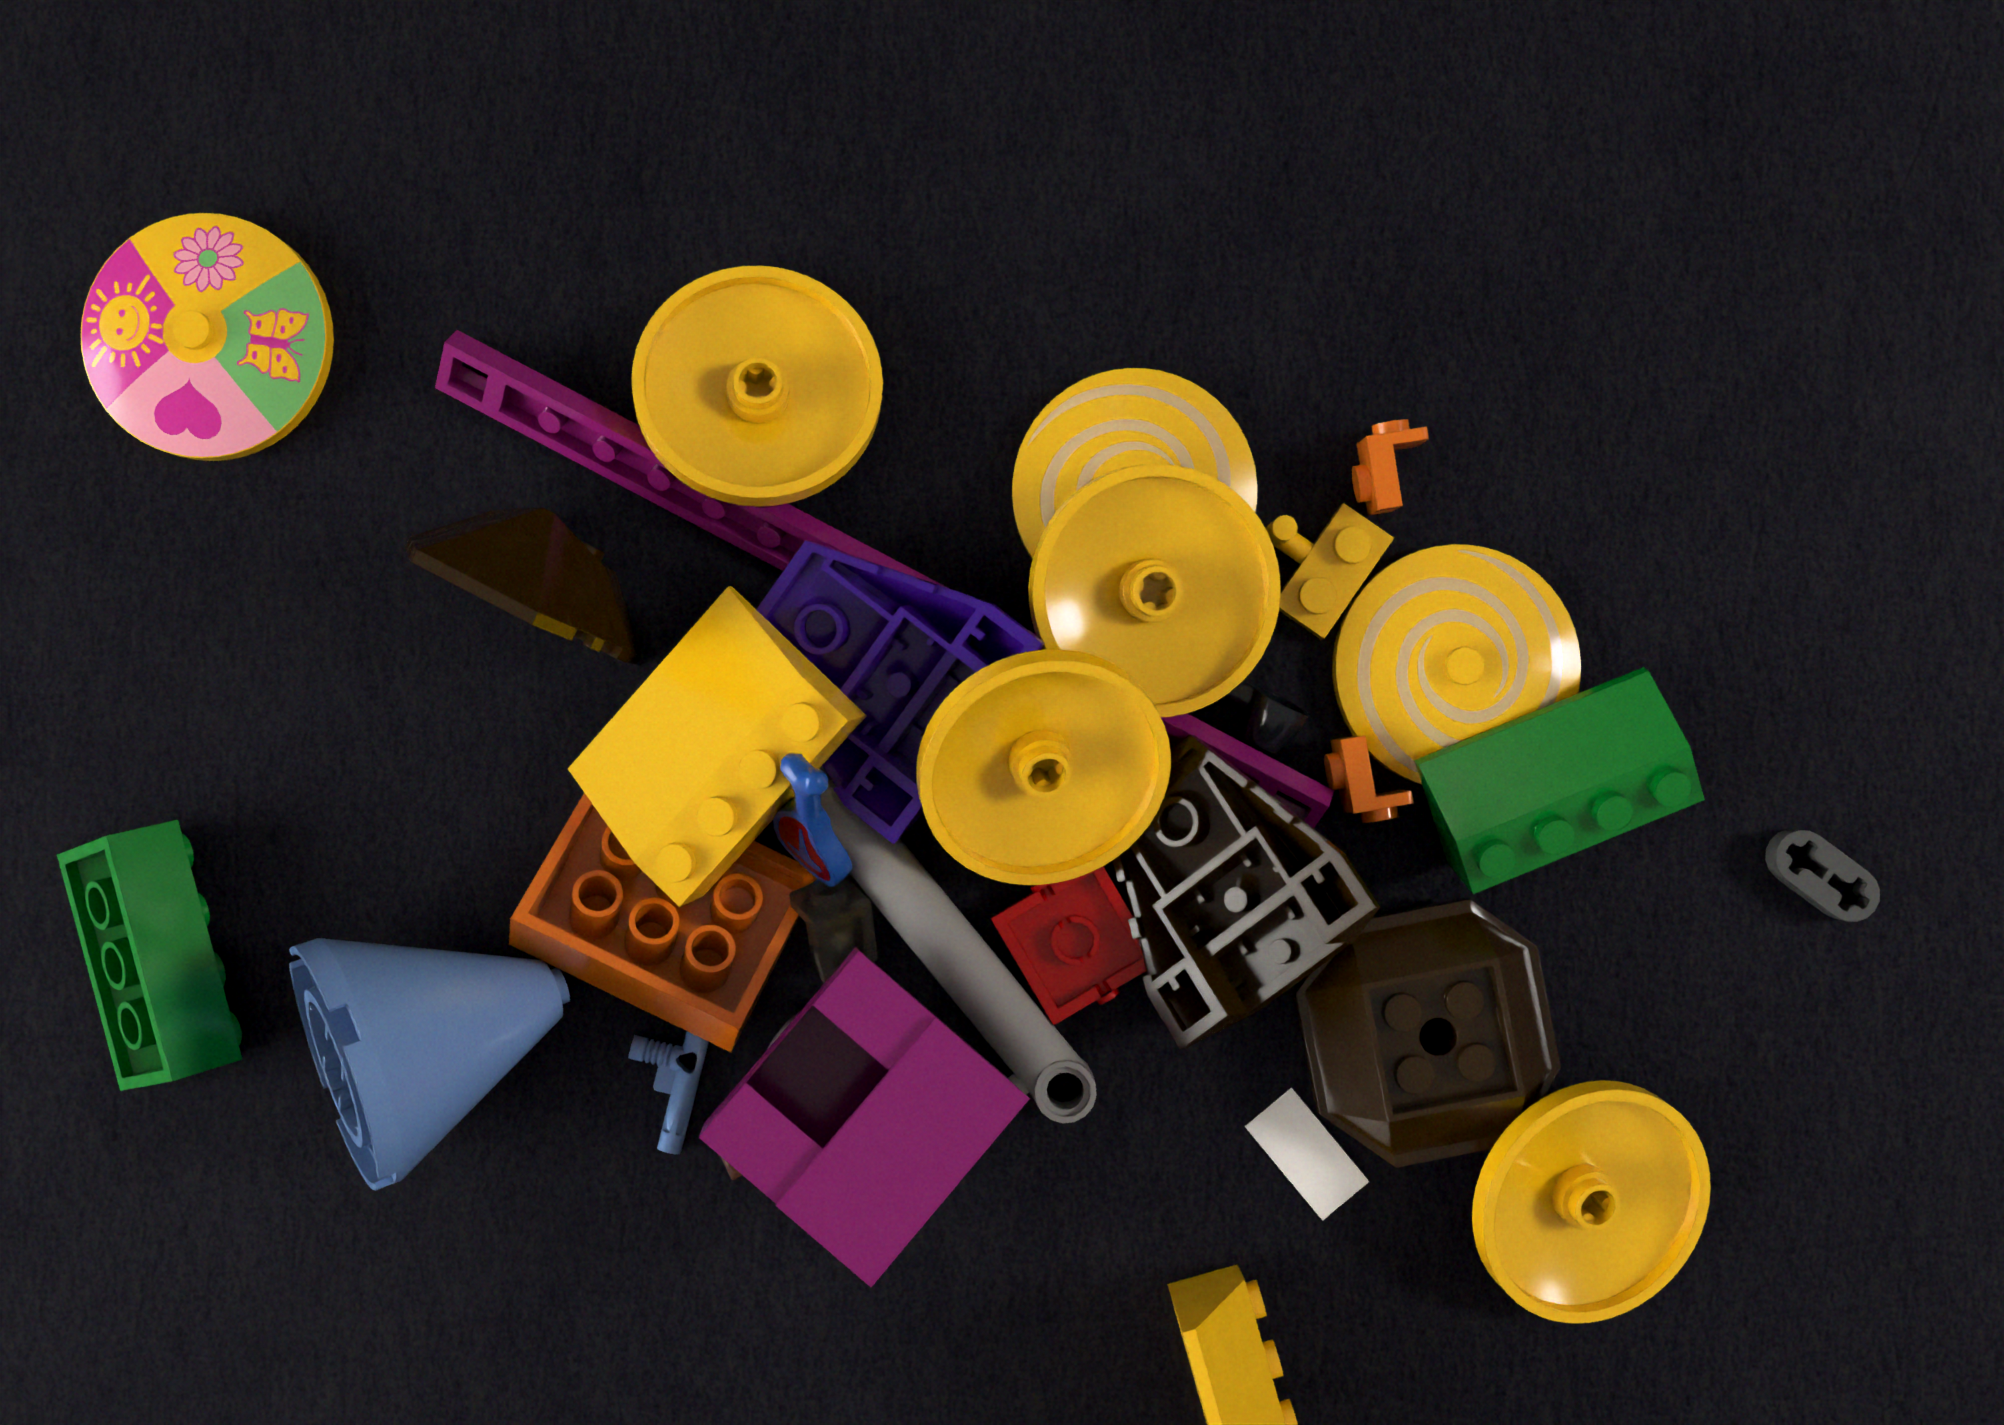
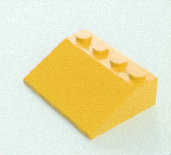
M728 586L569 766L568 770L633 862L681 907L703 897L769 825L776 813L795 796L791 783L780 770L781 760L789 753L802 754L813 767L819 769L867 715L732 586Z
M1237 1264L1167 1284L1206 1424L1298 1425L1290 1399L1279 1401L1273 1379L1283 1377L1284 1375L1273 1339L1262 1342L1256 1319L1267 1317L1257 1280L1245 1282Z

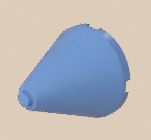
M316 938L292 946L289 949L292 956L298 955L301 958L289 963L290 974L300 1018L323 1089L329 1087L341 1119L336 1120L340 1133L360 1174L369 1187L375 1191L403 1180L563 1017V1004L570 1002L569 989L561 970L558 968L550 970L543 960L325 938Z

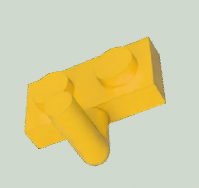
M1345 503L1339 506L1314 544L1297 533V523L1291 516H1279L1266 527L1273 546L1299 563L1281 590L1279 611L1321 640L1325 639L1394 539V537Z

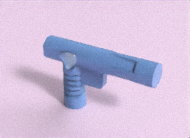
M686 1031L683 1047L678 1045L672 1046L670 1043L667 1045L666 1042L661 1044L660 1041L655 1042L654 1039L649 1041L648 1038L634 1035L628 1059L640 1062L643 1060L645 1063L651 1062L652 1065L656 1063L658 1066L653 1088L656 1091L670 1094L657 1149L670 1154H681L709 1044L708 1041ZM691 1052L695 1053L697 1056L695 1069H687L679 1061L680 1055Z

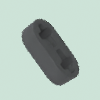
M1787 829L1778 832L1769 841L1765 856L1769 871L1779 881L1821 912L1834 919L1850 922L1864 920L1875 912L1880 902V888L1877 880L1870 872L1823 837L1808 830ZM1790 845L1799 847L1807 845L1803 855L1818 867L1814 873L1805 868H1788L1792 862L1791 856L1786 853ZM1833 878L1836 881L1850 884L1856 881L1852 892L1858 897L1857 902L1854 905L1842 903L1838 906L1842 895L1827 883L1829 879Z

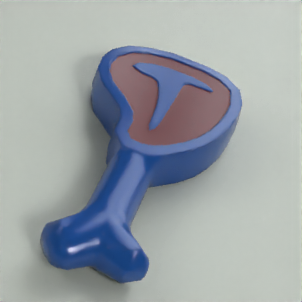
M789 753L781 760L780 770L791 783L795 797L776 813L773 820L775 833L784 848L810 874L827 886L834 887L847 877L852 871L853 866L847 851L833 832L831 820L821 804V794L828 788V777L822 770L813 767L802 754Z

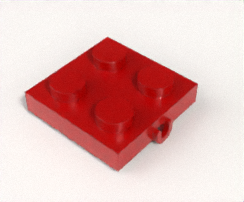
M1104 866L1075 879L1053 884L1033 885L1030 887L1032 893L991 916L993 924L1053 1025L1094 1001H1097L1099 1005L1110 1001L1120 994L1118 987L1147 971L1139 939L1132 938L1128 919L1134 917Z

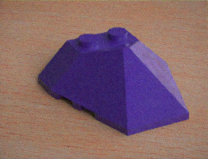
M810 540L804 541L756 609L867 715L822 767L836 787L833 790L844 806L892 844L897 843L924 813L916 783L917 755L926 727L944 699L958 685L980 669L1015 654L1041 650L1044 645L1042 640L993 603Z

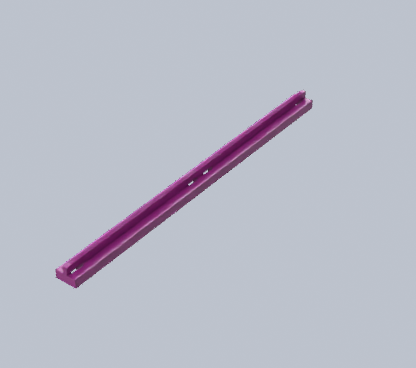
M456 330L444 342L435 385L436 389L782 571L785 570L804 541L810 540L946 587L790 504L759 507L743 506L708 497L681 482L665 468L648 446L638 424L459 330ZM462 362L487 374L488 377L485 378L462 366ZM1189 714L1161 717L1169 738L1170 750L1188 735L1197 736L1312 828L1316 826L1328 809L1334 790ZM1277 791L1305 804L1308 808L1305 809L1276 794Z

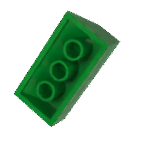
M1645 667L1414 760L1447 862L1472 894L1481 892L1705 800L1691 747L1653 677Z
M173 820L107 835L57 854L120 1091L172 1082L242 1060L239 1048L242 1040L241 1027L236 1016L229 1011L223 988L226 980L225 968L221 958L212 948L207 929L210 921L208 905L204 897L197 892L191 870L194 861L193 849L189 839L182 834L179 821Z

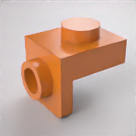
M1408 419L1378 423L1371 426L1373 435L1366 436L1357 443L1360 465L1352 467L1353 489L1357 502H1366L1368 516L1393 512L1403 506L1394 450L1417 447L1429 440L1427 427L1410 429Z
M1350 736L1330 740L1332 753L1325 754L1324 756L1325 772L1330 789H1339L1343 812L1361 813L1362 823L1377 822L1399 817L1397 806L1414 803L1411 790L1375 793L1366 736Z

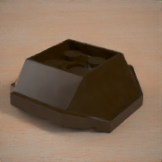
M1468 898L1374 915L1352 944L1299 981L1293 990L1316 1111L1396 1168L1492 1149L1505 1129L1521 1113L1545 1097L1561 1068L1538 947ZM1443 1018L1447 1026V1034L1444 1041L1435 1048H1423L1419 1039L1422 1026L1431 1019Z

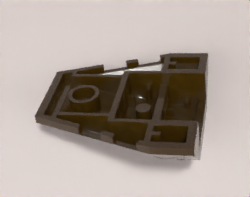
M543 507L492 510L410 536L404 547L412 563L531 625L571 641L573 637L584 641L583 645L598 652L601 650L625 663L636 665L641 656L616 572L601 564L605 553L579 540L555 513Z
M1191 734L1170 750L1171 770L1169 783L1161 806L1152 822L1126 851L1112 860L1118 882H1124L1132 916L1134 917L1128 919L1132 938L1139 939L1148 973V976L1143 977L1148 998L1180 1050L1186 1049L1264 1008L1352 944L1380 908L1343 851L1201 739Z

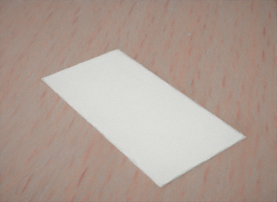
M1292 1087L1245 1126L1322 1221L1369 1182Z

